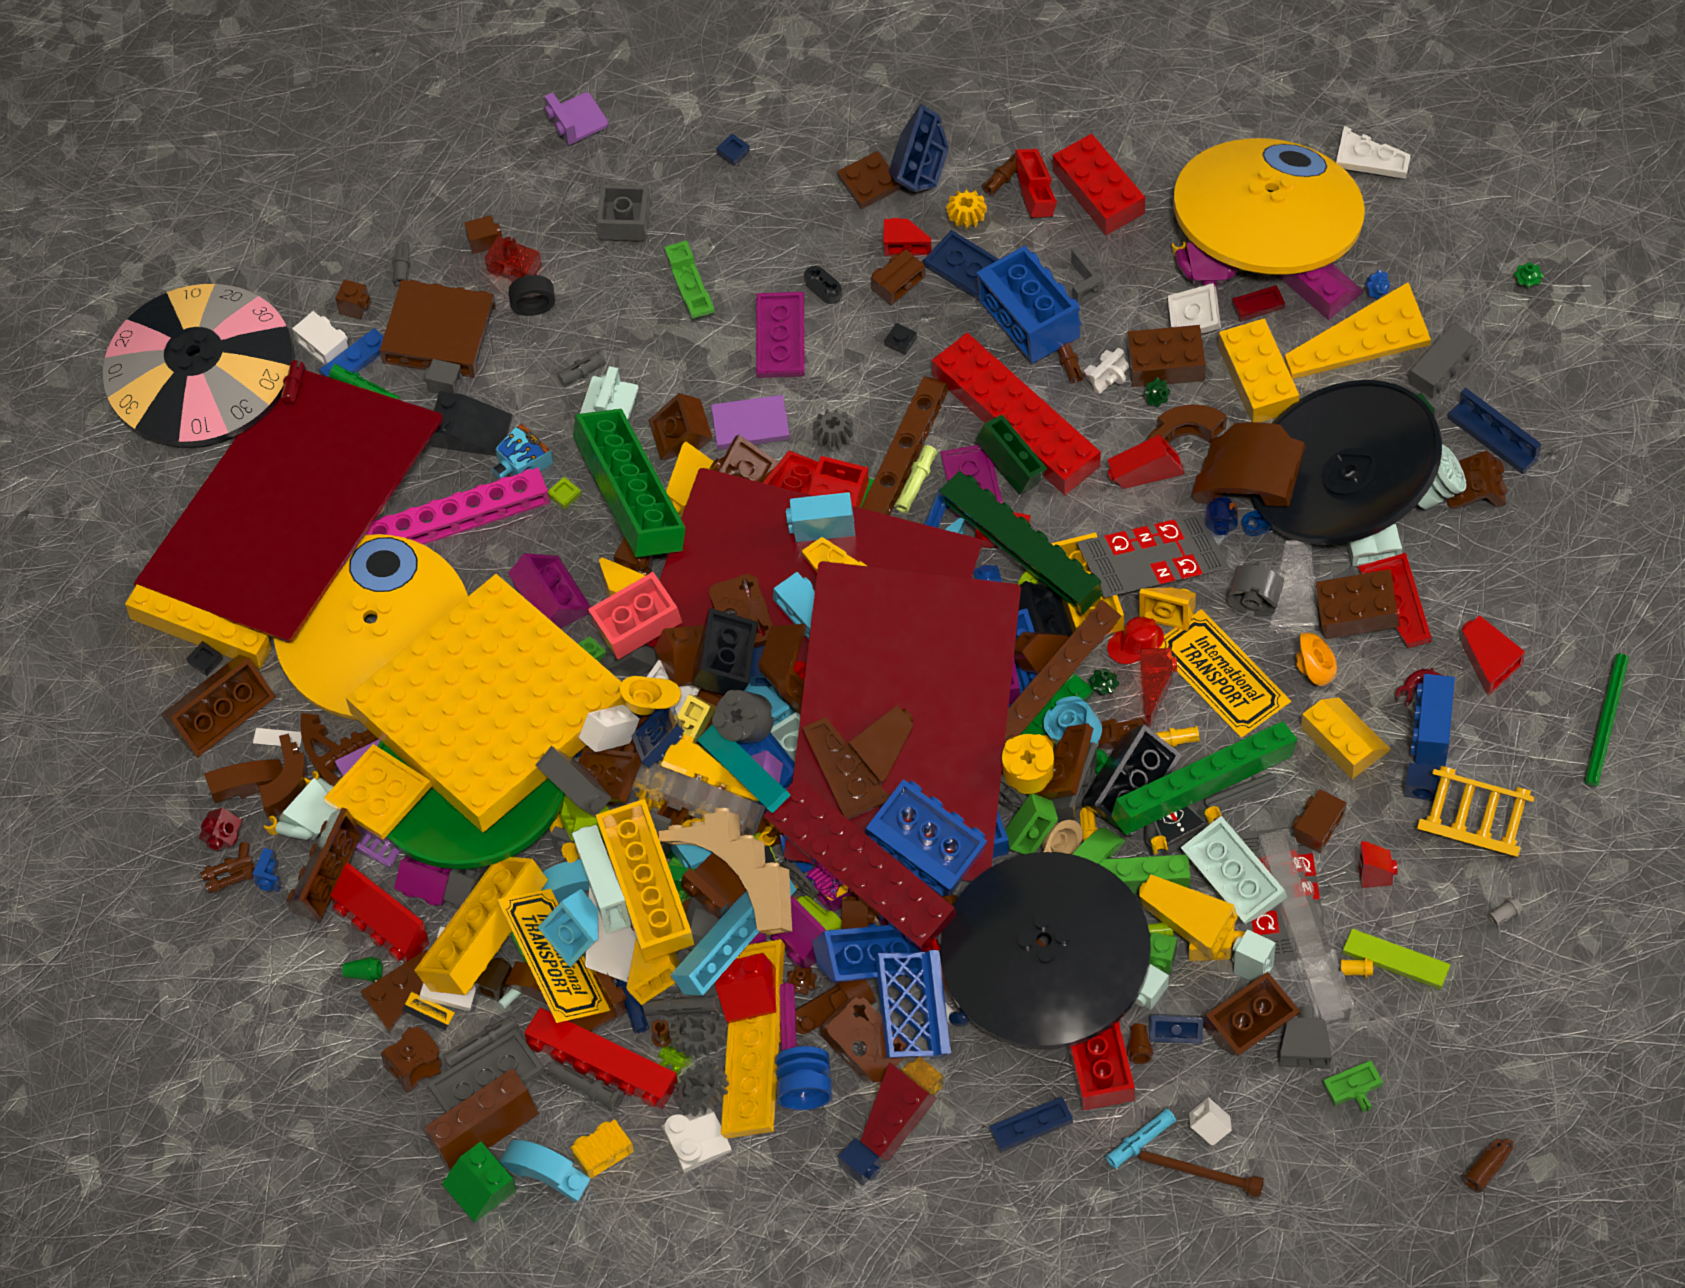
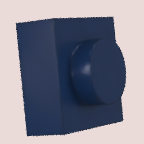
M731 134L716 148L717 154L733 165H736L750 152V146L734 134Z

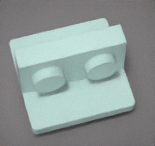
M609 366L607 374L602 375V378L592 377L580 414L622 408L626 418L629 420L639 390L638 385L621 382L618 368Z

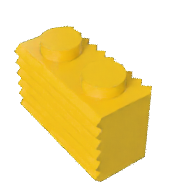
M616 1120L600 1124L593 1134L579 1137L571 1146L573 1158L590 1180L634 1152L632 1142Z

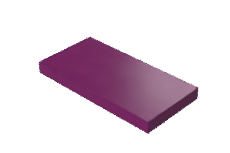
M804 292L756 293L757 378L805 377Z

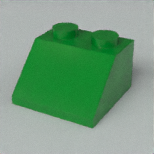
M479 1142L463 1154L442 1182V1186L473 1223L477 1222L516 1192L513 1178L482 1142Z

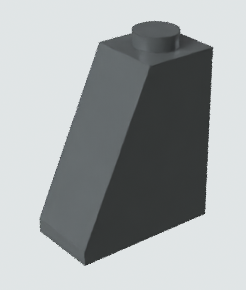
M553 746L536 763L537 768L579 808L594 817L600 813L612 798L584 765Z

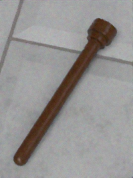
M1141 1150L1138 1154V1158L1141 1161L1244 1189L1243 1192L1248 1193V1196L1259 1199L1263 1189L1264 1178L1253 1175V1177L1245 1179L1145 1150Z

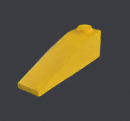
M683 733L680 741L668 748L661 766L692 778H701L702 781L711 785L722 786L730 792L759 801L717 759L700 745L694 743V737Z

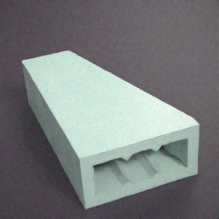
M597 825L583 827L573 832L574 844L606 934L631 926L625 899Z

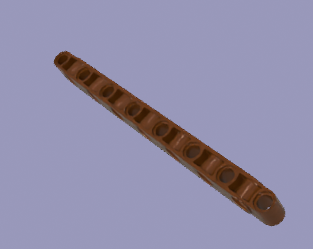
M927 376L923 377L861 508L891 516L894 505L912 471L911 466L916 462L945 400L948 383Z

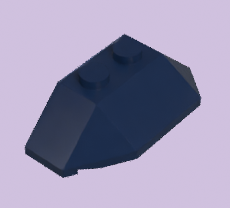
M922 104L917 107L901 132L889 168L893 179L913 192L937 187L949 150L945 132L941 125V116Z

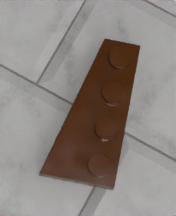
M826 717L802 727L806 740L843 816L850 820L885 804L890 797L888 792H885L879 781L867 770L860 758L846 744L847 742Z

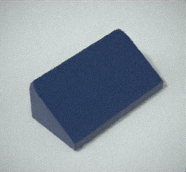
M1151 1014L1150 1042L1202 1044L1203 1016Z

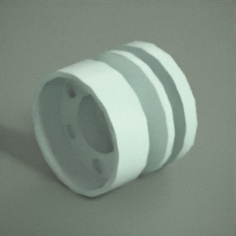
M1442 445L1441 463L1434 482L1418 503L1425 510L1442 503L1444 497L1451 498L1466 489V479L1455 455L1444 445Z

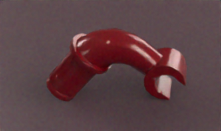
M1434 668L1413 672L1407 677L1403 686L1396 690V703L1399 697L1406 695L1405 707L1412 703L1413 690L1418 686V683H1423L1424 674H1442L1435 672Z

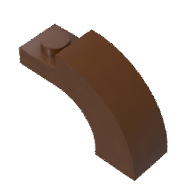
M1190 404L1178 406L1157 417V428L1149 434L1148 440L1160 434L1170 444L1178 437L1192 435L1211 443L1212 439L1219 436L1226 429L1227 415L1205 405Z
M289 733L279 736L284 757V766L280 775L272 782L259 786L267 819L270 816L276 817L282 814L306 787L304 778L308 779L307 762L304 753H299L297 743H291Z

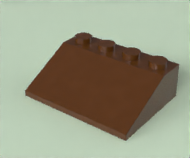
M342 807L333 812L328 821L326 820L322 824L320 829L321 836L318 842L314 843L309 852L310 859L307 865L301 868L298 875L299 882L296 888L290 891L287 898V906L294 914L317 923H321L331 902L330 895L344 866L350 862L364 833L346 808Z

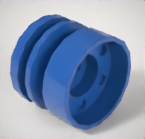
M802 1046L786 1049L776 1055L775 1064L778 1067L775 1071L778 1079L776 1087L779 1105L790 1110L802 1111L813 1110L829 1104L832 1100L831 1079L828 1077L830 1075L828 1052L817 1047Z

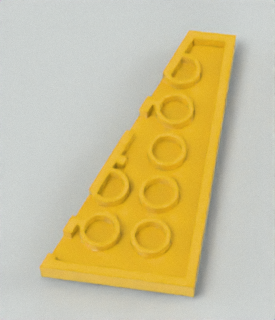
M1409 282L1285 354L1284 360L1291 378L1296 379L1431 345V338Z

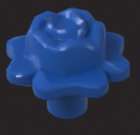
M1377 270L1375 274H1370L1369 278L1366 279V287L1369 290L1368 295L1370 297L1379 299L1382 295L1387 294V290L1390 288L1388 273Z

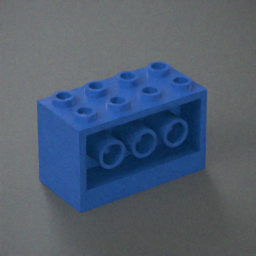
M1026 246L976 272L979 302L1032 364L1058 350L1063 344L1070 343L1080 337L1079 304L1074 298L1071 299L1067 295L1064 286L1053 279L1051 271L1047 267L1044 268L1040 264L1038 256L1034 252L1031 253Z
M903 779L868 824L865 834L940 896H949L982 855L987 840L984 839L985 835L975 827L970 829L963 823L964 819L955 812L949 813L943 809V804L933 796L928 798L924 795L922 788L915 782L909 781L908 783ZM904 818H908V819H910V820H912V821H911V822H905V821H903V819H904ZM924 834H930L932 838H927ZM945 849H951L953 853H947Z

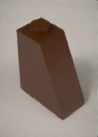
M898 705L852 739L848 745L854 754L860 758L867 770L879 781L881 787L885 784L914 725L911 714L905 708L901 710Z

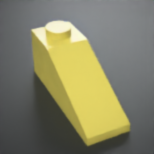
M689 694L678 713V717L684 729L683 733L694 737V743H697V739L705 731L716 710V706L696 695ZM663 759L657 764L661 766ZM663 767V768L669 770L670 772H672V773H674V774L677 773V772L674 771V770H671V769H669V768Z

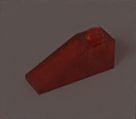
M1171 648L1141 649L1140 662L1147 727L1152 726L1172 684L1173 672H1177V657H1172Z

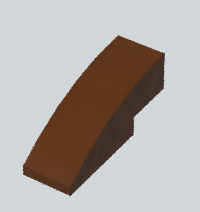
M280 759L258 760L222 767L204 773L214 803H218L239 795L240 799L260 793L259 786L275 780L280 775L283 767Z

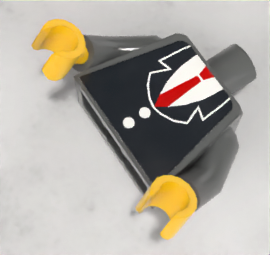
M1193 803L1145 826V842L1152 848L1154 855L1158 854L1157 850L1160 849L1163 856H1168L1181 849L1183 845L1207 827L1206 822L1210 825L1214 822V819L1219 818L1222 814L1217 806L1205 808Z

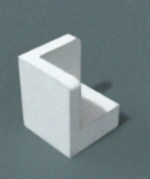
M1209 1097L1189 1113L1190 1127L1212 1146L1232 1131L1230 1116Z

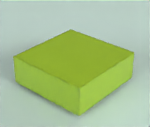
M563 477L548 490V495L550 499L566 510L582 495V492L566 477Z

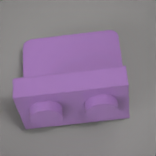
M588 92L561 104L554 93L545 96L546 106L544 111L548 119H552L556 131L560 136H563L568 145L608 127V120Z

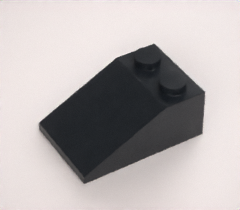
M439 391L434 411L441 413L443 420L430 438L431 447L497 456L496 448L508 436L513 414L463 394Z
M709 608L694 664L691 686L723 695L730 690L744 691L750 679L757 621Z

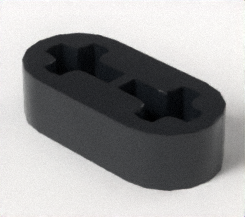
M810 266L805 270V285L821 300L828 304H835L841 300V284L820 266Z

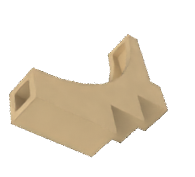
M729 808L714 809V813L704 814L705 822H693L691 827L671 825L668 826V830L659 831V841L662 843L703 847L728 863L740 877L748 891L755 912L758 932L768 935L792 932L789 869L780 867L779 863H765L764 842L754 839L753 835L740 836V818L738 814L730 812Z

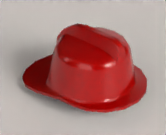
M1139 616L1132 618L1127 622L1124 630L1116 632L1110 638L1107 644L1108 654L1117 663H1135L1162 646L1164 633L1153 618L1149 619Z

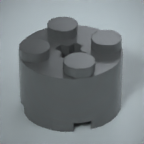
M1256 562L1255 565H1239L1235 569L1229 590L1228 602L1233 608L1242 613H1246L1247 609L1255 611L1254 616L1257 617L1273 615L1279 602L1284 578L1270 570L1269 565L1263 562Z
M730 690L718 702L712 722L725 739L752 744L764 740L769 735L774 724V717L771 715V703L764 696L741 690Z

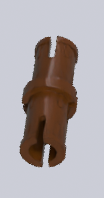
M1012 154L1002 166H998L994 170L995 173L982 184V189L986 194L989 193L990 196H993L1004 183L1007 184L1011 180L1010 177L1017 171L1016 159H1014L1015 154Z
M1069 342L1065 345L1063 344L1057 351L1060 356V365L1065 368L1069 382L1071 384L1076 383L1074 378L1078 382L1083 381L1085 377L1078 364V355L1073 352Z

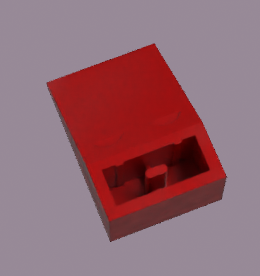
M821 456L814 472L808 495L820 496L850 492L852 506L860 508L869 484L868 467Z

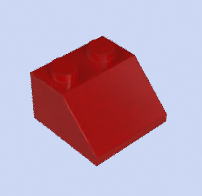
M764 953L735 959L715 981V987L727 1023L776 1013V967Z

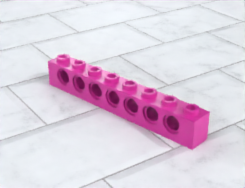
M539 468L528 469L511 477H503L490 484H482L465 492L454 493L444 499L432 500L428 504L416 508H408L401 513L386 515L374 521L365 535H393L424 545L550 504L548 490Z

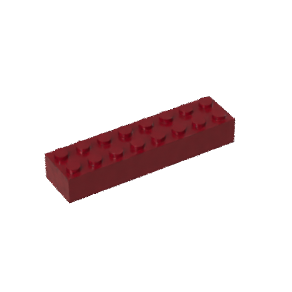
M797 777L786 789L790 796L774 813L768 810L763 815L766 823L920 952H925L957 915L955 908Z

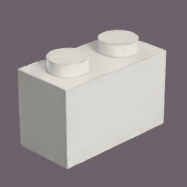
M314 311L292 328L296 343L323 365H326L348 348V338L345 333L340 329L336 330L333 328L326 317H320Z
M624 705L590 712L586 717L579 739L594 752L630 744L631 735L635 732L640 719Z

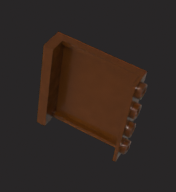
M401 280L379 350L382 363L425 370L427 367H430L432 360L436 359L458 364L461 366L463 376L475 378L477 374L476 360L491 310H496L494 294L486 291L466 290L462 287L453 288L441 284L420 283L416 280Z

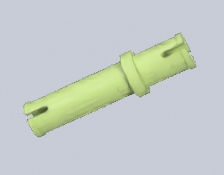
M929 445L923 446L919 458L912 464L911 474L894 505L897 511L901 513L909 512L925 477L929 476L931 464L938 454L934 447Z

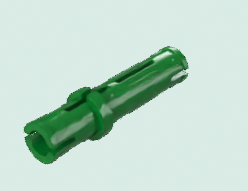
M336 363L330 370L329 378L395 399L400 398V396L364 379L359 373L348 371Z

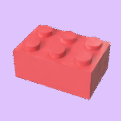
M654 572L588 609L594 626L617 660L660 636L663 629L674 628L682 623L677 606Z

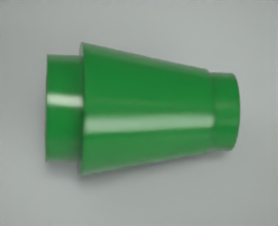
M374 956L344 962L342 966L344 978L375 982L376 979L382 977V962L379 958L375 959Z

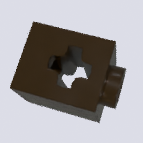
M492 958L487 968L474 983L477 994L499 1001L508 988L505 983L512 971L511 965L502 958Z

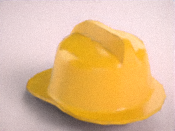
M631 676L623 680L620 685V694L625 700V706L638 715H649L656 709L672 707L679 702L681 697V690L678 685L671 680L663 678Z

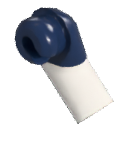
M945 1002L947 1022L951 1026L957 1027L968 1025L970 1020L960 1010L959 1013L955 1012Z

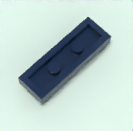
M1059 1097L989 1126V1129L1001 1153L1072 1124L1073 1117L1063 1097Z

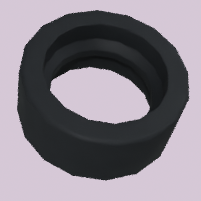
M526 275L519 277L509 286L510 306L514 312L520 315L534 316L543 314L555 304L553 284L545 276ZM532 293L541 294L535 297H523L524 295Z

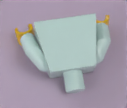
M313 771L312 776L314 779L308 780L306 777L304 778L306 787L281 814L279 818L281 821L278 822L276 817L270 816L268 819L273 825H264L263 827L270 835L281 834L292 838L315 840L320 834L324 821H328L330 815L337 811L324 801V797L334 786L321 779L317 771Z

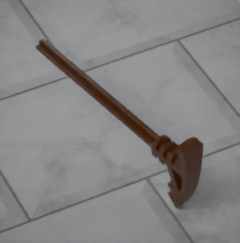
M302 713L301 736L304 748L320 778L324 779L329 785L335 786L340 778L333 774L337 771L336 760L378 740L367 729L362 733L352 732L351 739L344 737L340 739L341 745H338L324 737L328 735V731L325 725L320 724L321 720L318 715ZM317 745L327 753L319 757L314 752L313 747Z

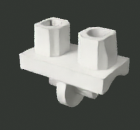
M1118 348L1114 352L1106 350L1100 357L1101 364L1098 367L1089 365L1084 370L1086 379L1092 383L1094 391L1101 394L1114 382L1121 385L1126 381L1124 373L1128 370L1129 365L1124 358V350Z

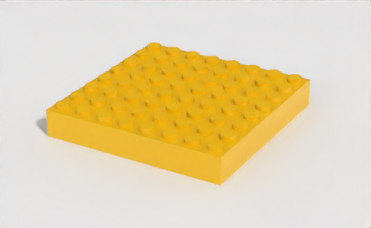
M497 574L493 575L345 697L350 713L409 767L431 780L432 787L481 832H485L548 778L537 768L536 763L551 746L571 758L586 746L579 739V735L588 713L619 705L625 706V700L620 694L622 682Z

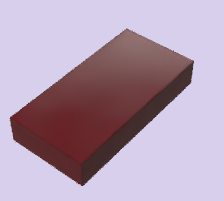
M1277 285L1232 298V306L1240 322L1285 309V302Z

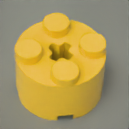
M1023 734L1009 739L1002 753V775L1004 781L1009 787L1012 786L1017 789V792L1022 794H1034L1042 791L1054 774V753L1052 747L1045 737L1040 734Z

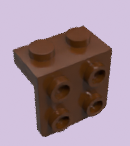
M1485 450L1458 461L1466 479V489L1451 498H1447L1449 507L1457 509L1483 498H1488L1497 507L1506 505L1505 494H1507V487L1502 477L1504 467L1499 459H1496Z
M713 852L694 871L689 868L683 874L681 882L683 890L689 896L699 901L707 912L713 914L718 919L747 891L736 872L726 861Z
M592 969L591 972L610 1011L570 1020L572 1023L590 1032L626 1014L624 1001L627 1000L621 986L616 987L613 983L614 977L609 976L608 973L606 975Z

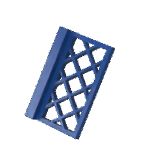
M929 950L920 953L876 954L887 1059L923 1057L940 1059L951 1054L939 950ZM910 959H918L919 971L916 975L906 967ZM884 960H891L898 967L892 976L885 970ZM901 971L911 979L906 988L895 979ZM890 984L901 992L896 1001H893L888 996L887 988ZM914 984L922 989V997L919 1001L908 992ZM904 996L914 1005L909 1014L898 1005ZM917 1009L925 1015V1023L922 1027L911 1018ZM893 1010L904 1018L898 1027L890 1019V1014ZM907 1022L917 1031L911 1040L901 1031ZM920 1035L928 1041L929 1051H922L914 1044ZM896 1036L907 1044L903 1051L894 1052L893 1040Z

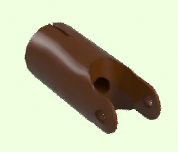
M1495 1139L1463 1176L1464 1183L1473 1191L1482 1193L1513 1150V1141L1511 1139H1505L1504 1141Z

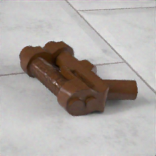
M241 842L239 844L238 858L232 859L228 857L224 859V863L214 867L210 865L204 867L205 870L201 871L200 874L203 881L208 879L210 881L205 884L208 893L214 891L216 894L221 892L220 889L232 886L240 881L253 879L255 866L251 857L248 856L249 843ZM229 871L230 876L218 881L216 880V876Z

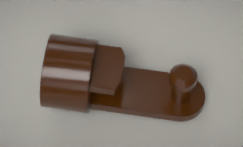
M866 979L835 982L833 988L795 1010L796 1033L807 1034L818 1028L847 999L864 997L871 1006L875 1004V995ZM857 1007L854 1008L855 1012L853 1013V1015L857 1014Z

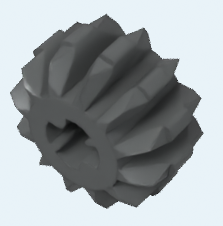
M837 408L832 413L826 409L825 415L818 413L817 420L813 423V436L815 440H818L820 447L827 445V448L831 450L833 446H836L840 450L841 444L848 445L850 442L849 438H853L852 419L848 418L846 412L839 414Z

